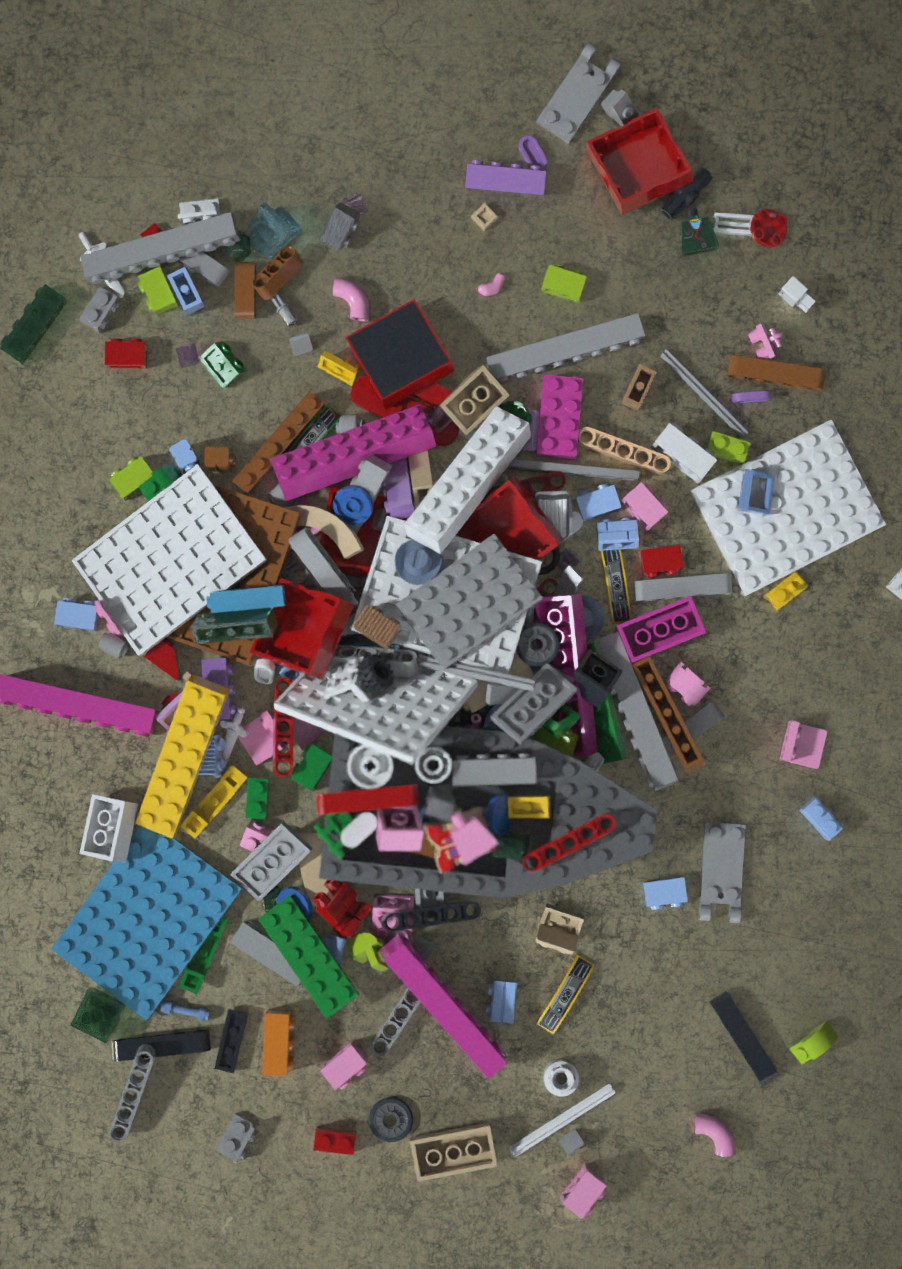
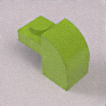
M360 933L346 941L352 959L361 963L369 960L371 967L381 972L388 969V965L380 952L387 944L384 940L369 933Z
M825 1021L813 1028L807 1037L794 1043L789 1049L798 1061L804 1064L811 1059L815 1060L825 1053L839 1036L828 1021Z

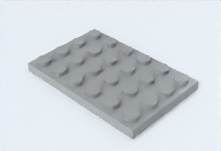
M493 534L437 574L432 580L427 581L398 602L396 607L443 670H446L541 601L542 596L495 534Z

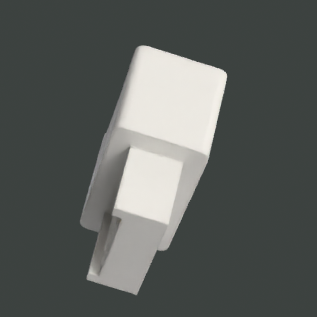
M794 275L778 293L790 306L793 307L796 304L805 313L816 302L806 293L808 288Z

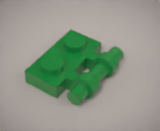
M347 812L328 814L325 819L329 825L325 828L320 822L314 826L318 832V837L320 839L323 838L330 847L331 853H335L339 859L346 854L341 848L344 844L341 839L336 842L329 833L334 829L341 837L342 831L354 821Z

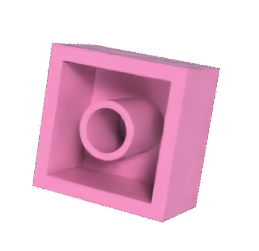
M641 482L622 499L621 504L643 529L648 532L668 513L666 510L668 507L661 499L657 500L654 497V491L648 484L644 485Z
M417 805L375 810L377 827L374 831L379 850L420 851L424 830Z
M352 1041L322 1065L320 1072L334 1090L338 1087L343 1089L351 1082V1077L354 1074L359 1076L366 1070L368 1058L357 1044Z
M584 1164L560 1196L562 1204L581 1219L585 1215L588 1217L595 1207L593 1206L597 1199L601 1200L607 1191L604 1178Z

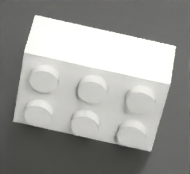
M669 423L651 448L669 457L674 466L696 483H699L717 461L714 458L715 454L707 448L705 450L701 448L699 442L694 437H687L683 434L684 430L680 426Z
M92 794L80 854L113 862L126 863L138 803Z

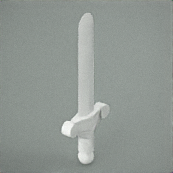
M85 232L79 234V238L87 249L84 254L107 248V244L104 242L93 245ZM105 279L112 293L122 298L125 291L118 279Z
M243 706L237 709L233 722L226 720L220 722V726L227 729L224 738L225 748L222 751L225 767L237 736L247 737L249 735V732L240 725L245 713ZM213 775V776H214L215 778H221L222 775Z

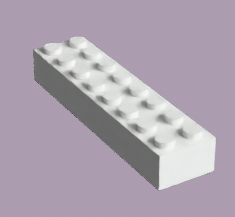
M496 406L405 522L407 536L441 554L531 437L529 423Z

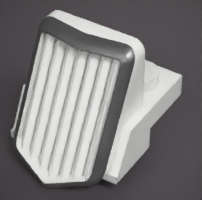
M536 492L535 497L532 498L563 539L568 537V535H572V506L569 492Z

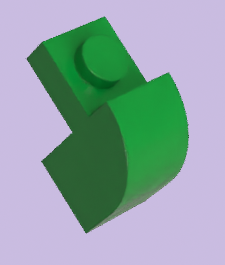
M168 464L152 472V476L141 484L139 489L146 499L150 501L183 475L175 465Z

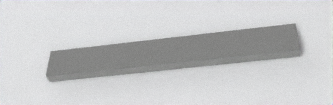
M513 459L506 468L509 470L542 473L561 472L564 475L638 481L640 471L516 459Z

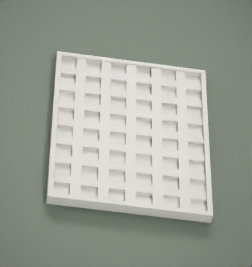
M832 420L690 491L744 597L886 525ZM745 469L775 475L770 515L738 511L742 476ZM753 477L749 506L763 509L767 479Z
M198 464L72 560L138 656L145 654L207 607V597L210 596V592L229 590L267 561L264 554Z
M387 516L353 625L366 605L369 607L374 605L383 611V616L387 618L391 616L400 622L401 631L394 640V644L432 655L396 607L398 602L422 585L410 584L399 576L395 567V554L403 543L413 539L407 536L406 521ZM454 536L440 554L441 567L437 574L480 543ZM508 552L535 587L542 561ZM527 611L457 662L509 673ZM352 625L351 631L360 633L357 630H355Z
M356 636L340 640L348 642L375 643L365 638ZM417 658V675L410 678L394 677V683L391 687L379 694L371 693L370 700L362 703L351 689L328 699L324 698L323 695L331 671L326 672L323 681L301 673L274 702V708L413 764L478 687V681L470 677L420 667L418 664L419 659Z

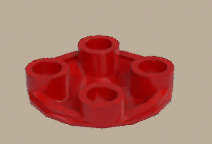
M761 209L753 216L750 222L751 235L763 247L772 248L778 246L787 235L788 220L786 216L773 209Z

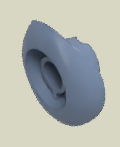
M410 540L398 548L395 554V567L399 576L404 581L413 585H422L432 580L439 572L441 555L415 540Z
M582 595L587 641L597 636L604 624V612L598 601L592 597Z

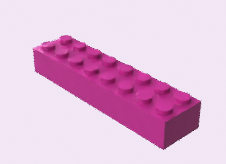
M419 404L271 458L270 460L284 498L288 501L359 475L361 471L358 469L360 463L364 458L368 459L371 454L389 464L436 447L431 427Z
M582 593L542 596V600L535 604L537 623L550 626L559 639L558 654L550 664L564 674L573 677L572 685L577 688V692L565 703L580 715L578 721L570 728L572 733L579 735L573 757L590 756L597 753L593 704L581 697L574 676L575 670L587 653ZM539 640L540 648L542 649L543 643ZM560 709L551 716L557 723L569 717Z
M0 674L1 704L13 706L15 702L19 708L32 710L33 707H36V712L50 715L54 711L57 712L56 716L67 719L76 716L75 721L91 724V720L96 721L95 725L106 728L115 725V730L130 732V729L135 730L134 734L149 737V734H155L158 723L155 716L160 713L158 710Z
M397 935L380 950L384 961L488 1079L507 1064L504 1059L506 1054L496 1040L493 1041L483 1025L480 1027L476 1017L470 1011L467 1012L463 1002L457 996L453 998L454 994L451 992L450 987L445 982L440 983L439 975L432 967L427 968L426 960L419 952L414 953L415 949L406 937L402 939Z

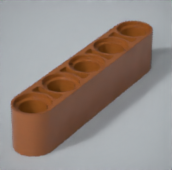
M732 355L729 360L727 376L742 380L822 391L826 370Z

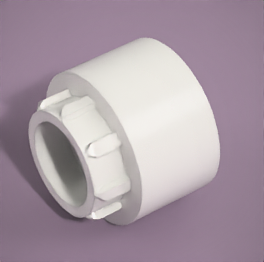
M427 748L416 759V771L420 778L426 782H441L450 773V757L440 748ZM431 759L439 761L440 767L437 771H430L427 764Z
M565 1059L553 1060L544 1070L543 1079L545 1086L553 1095L560 1097L568 1096L576 1090L579 1083V1075L575 1066L570 1061ZM558 1073H565L567 1075L564 1082L559 1083L555 1080Z

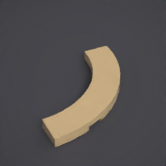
M313 506L285 507L302 514L298 526L316 528L333 539L344 558L348 559L364 550L355 532L335 514Z

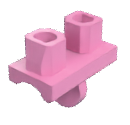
M757 325V329L749 333L748 336L752 344L762 341L765 346L756 351L758 359L767 360L770 358L774 360L779 356L772 342L775 343L776 348L781 347L782 344L779 339L784 337L783 332L777 334L775 328L769 330L770 337L765 325Z

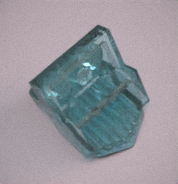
M265 202L260 205L257 216L250 220L246 232L250 235L249 239L253 252L272 260L290 241L299 235L301 226L283 207L273 209Z

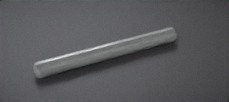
M667 348L662 352L661 358L740 438L745 437L749 433V429L670 349Z
M420 655L418 660L420 667L533 691L536 685L535 679L458 662L443 670L437 660L430 656Z

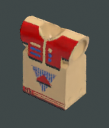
M479 806L462 812L466 819L474 815L491 833L485 813ZM450 818L449 821L444 819L443 821L424 823L423 826L428 840L435 844V860L439 872L445 873L454 868L458 863H462L449 832L450 829L455 827L452 819ZM496 845L481 855L497 850Z

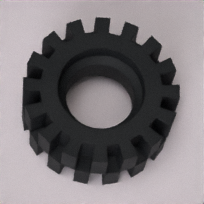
M372 654L360 661L356 668L358 669L356 671L357 675H360L358 680L363 682L361 685L363 687L366 686V690L368 692L371 691L372 694H379L394 683V676H392L394 672L390 670L391 665H387V660H382L383 656H378V654Z

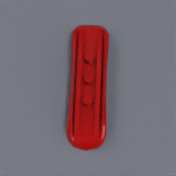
M367 376L359 377L352 385L350 393L352 401L357 406L384 418L420 404L431 427L436 444L448 446L458 437L460 428L446 413L410 397L385 409Z

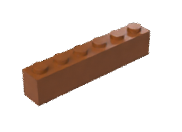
M309 390L232 482L246 495L250 496L273 470L270 459L288 452L302 432L325 407V403Z
M648 656L632 664L633 670L686 774L688 775L704 767V760L651 657Z

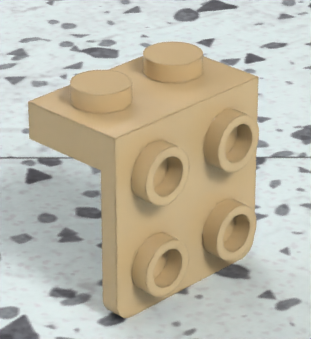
M547 903L539 923L536 942L542 947H550L559 950L563 954L573 955L576 951L578 935L585 916Z

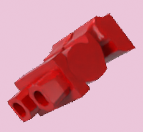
M327 879L324 886L329 891L327 894L319 892L313 898L317 904L315 910L330 923V926L334 927V932L340 937H352L362 924L360 921H364L373 907L366 902L356 901L358 893L347 882Z

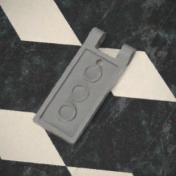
M591 42L587 43L580 57L536 120V123L568 144L622 65L620 61L613 58L604 72L591 64L589 61L598 48ZM593 71L595 74L590 76L589 72Z
M705 822L699 920L710 921L711 903L730 904L729 923H740L746 825ZM723 893L724 897L720 899L718 894Z

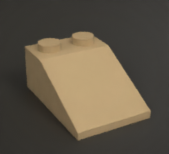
M480 366L439 406L467 435L496 406L500 405L509 394L484 366Z

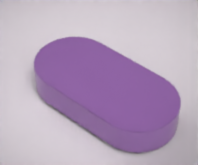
M531 135L523 136L519 141L518 147L530 170L531 166L543 167L542 171H545L548 166V158L537 139Z
M771 391L743 392L732 395V402L735 404L765 402L772 399Z

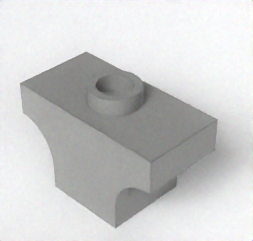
M613 89L601 103L606 114L613 118L620 126H624L632 119L639 117L628 94L623 90L618 92Z

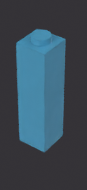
M284 585L210 592V596L207 597V607L211 609V613L286 605Z

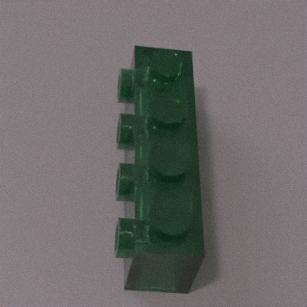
M46 284L36 291L33 302L26 305L21 319H17L12 325L13 330L0 343V349L21 365L28 359L68 302L64 296Z
M273 607L198 614L191 629L196 644L272 637L278 622Z

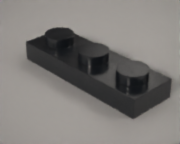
M228 1009L214 1069L229 1073L235 1072L248 1013Z

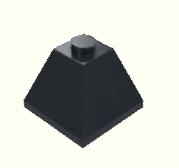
M589 649L574 672L581 697L599 708L623 671Z

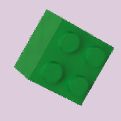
M312 744L311 747L306 746L301 754L304 757L300 764L296 763L291 772L293 774L291 779L310 791L316 789L332 763L331 754Z

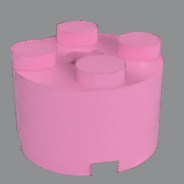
M680 662L665 679L668 682L666 686L673 693L678 691L682 695L680 699L689 707L691 704L696 706L711 687L708 685L705 688L703 686L704 681L689 667L686 670L682 668L684 663Z

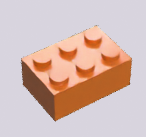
M268 1009L265 1013L262 1075L287 1076L289 1071H292L294 1056H290V1050H293L295 1036H291V1030L295 1028V1016L292 1015V1010Z

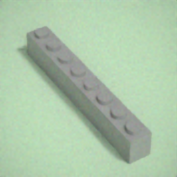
M229 212L80 255L85 278L90 283L99 284L108 278H120L125 273H137L146 267L155 268L160 266V263L176 262L181 257L196 256L198 252H210L216 250L219 246L234 245L237 241H240L236 218Z
M637 313L486 357V363L491 375L499 384L509 382V378L516 377L521 379L527 377V373L533 371L536 374L542 373L547 370V367L554 366V368H559L566 365L565 362L571 360L574 363L579 362L588 355L597 357L604 354L603 351L609 349L612 352L617 351L626 344H630V346L642 343L641 340L644 339L645 333Z
M619 632L596 640V642L599 641L603 658L623 671L612 688L611 693L617 696L618 701L615 702L619 713L623 712L626 720H623L626 731H631L633 738L630 741L633 749H638L641 757H638L641 768H645L648 776H645L649 788L653 787L654 791L677 783V776Z

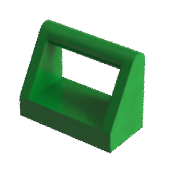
M566 704L559 709L569 717L558 723L550 717L541 726L558 740L580 718V715Z

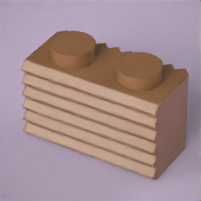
M639 364L621 403L636 411L640 410L655 379L656 371Z
M366 605L354 623L353 628L388 650L401 631L400 622L391 616L389 618L383 616V611L378 607Z

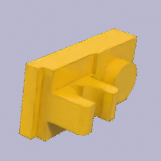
M325 350L321 355L318 368L352 386L360 365L357 363L353 367L349 364L350 359L347 358L344 362L336 355Z
M795 571L765 596L775 609L779 610L806 589L808 584Z
M550 796L508 797L509 818H549L551 816Z

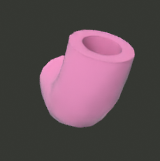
M335 277L333 296L343 298L348 302L350 306V319L369 322L370 306L364 290L353 281Z
M695 1113V1134H704L712 1138L715 1143L716 1155L725 1157L735 1156L734 1137L727 1125L715 1116Z

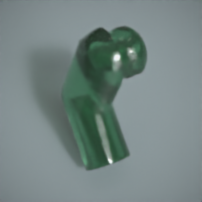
M278 885L263 898L265 912L276 906V898L283 891Z

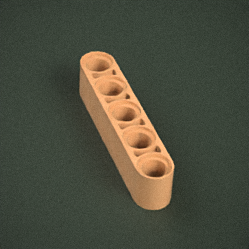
M584 427L578 433V443L584 448L658 475L665 474L670 468L671 461L664 454L590 427ZM589 433L592 436V440L585 442L582 440L581 435ZM601 440H608L611 446L608 449L602 448L600 446ZM622 446L627 447L629 454L626 456L621 455L619 448ZM644 453L648 460L642 463L637 459V455ZM663 460L666 463V468H657L656 461Z

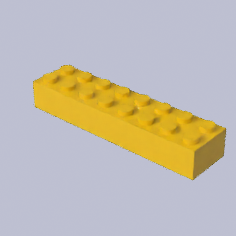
M194 674L187 680L135 824L172 839L178 832L227 700L229 688Z

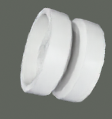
M364 744L357 747L351 753L347 763L348 774L352 781L359 787L366 789L379 788L386 784L391 778L394 769L391 755ZM372 762L375 768L368 770L367 764Z

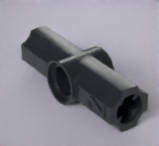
M701 166L693 174V182L677 189L674 195L662 206L660 210L663 215L673 221L686 207H689L698 198L700 192L713 179L711 173Z

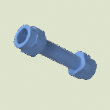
M165 1000L162 1001L160 1012L166 1014L173 1012L198 1017V1020L208 1021L210 1016V1009L202 1007L195 1009L175 1005L172 1001Z

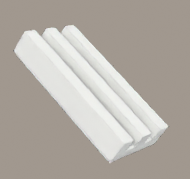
M715 212L713 233L752 236L750 222L754 215ZM719 218H723V219H737V220H750V222H749V223L725 222V221H719ZM718 226L749 228V230L718 228Z

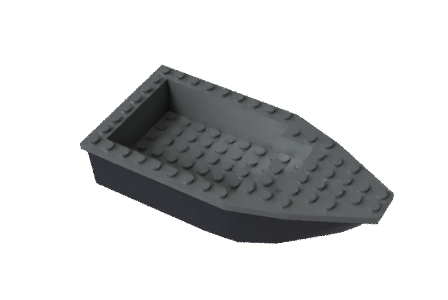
M444 726L427 746V748H440L450 757L451 770L443 781L438 783L426 782L420 778L416 771V761L412 764L391 755L394 767L392 776L386 784L379 788L417 784L419 805L424 807L423 799L430 784L452 792L455 805L461 807L462 812L469 810L471 805L487 808L492 797L495 798L497 793L507 794L509 797L550 796L551 816L549 818H513L506 834L492 833L498 842L496 845L497 850L493 851L494 853L490 852L481 855L466 865L462 862L445 873L439 872L435 858L404 850H379L375 831L351 850L343 845L341 848L346 854L340 859L335 853H331L330 847L323 840L319 879L497 898L511 897L569 884L653 852L657 810L581 761L531 738H528L520 745L506 732ZM336 733L334 736L328 793L365 790L366 788L359 787L352 781L347 767L351 753L363 744ZM510 754V758H519L518 754H531V758H535L536 783L453 786L452 760H457L456 756H469V760L477 759V755H490V759H498V755ZM431 759L427 766L430 771H437L440 764L438 760ZM372 762L367 764L368 770L375 768ZM375 810L347 812L353 820L365 812L372 813L375 816ZM609 814L615 819V827L611 832L542 869L530 872L523 866V858L526 854L595 817ZM609 818L601 819L600 826L602 829H608L611 826ZM325 819V827H327L329 823ZM585 827L581 833L582 837L585 839L591 838L593 835L592 829ZM334 829L329 833L336 842L341 839ZM566 837L563 841V845L567 849L572 848L575 843L572 837ZM554 847L546 848L545 856L547 858L555 857L556 849ZM506 852V855H512L511 857H513L515 860L500 858L499 855L496 856L495 853H500V856H503V853L505 854ZM534 856L529 857L526 861L527 866L535 868L538 864V859Z

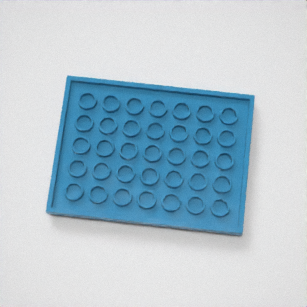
M140 826L131 838L126 863L114 862L51 949L147 1021L243 888L175 838H169Z

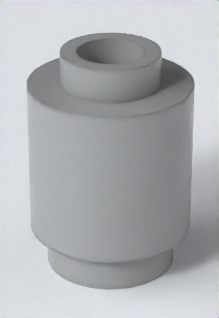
M104 633L98 644V647L102 648L103 652L119 659L122 656L125 657L130 648L127 640L112 633Z

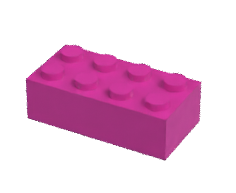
M543 375L536 457L576 459L583 378Z
M691 596L615 627L616 631L619 632L631 664L706 633Z

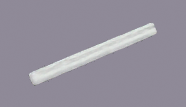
M607 1084L511 1145V1153L515 1157L519 1156L613 1096L615 1090L612 1085Z

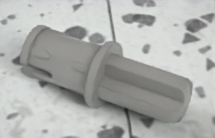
M278 291L271 298L277 307L276 312L283 317L288 327L294 326L299 319L290 308L291 304L286 303Z

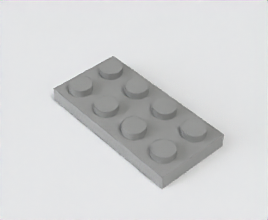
M547 663L532 677L536 681L533 691L520 688L491 716V720L520 745L577 692L575 686Z
M282 821L230 875L253 897L260 901L313 848Z

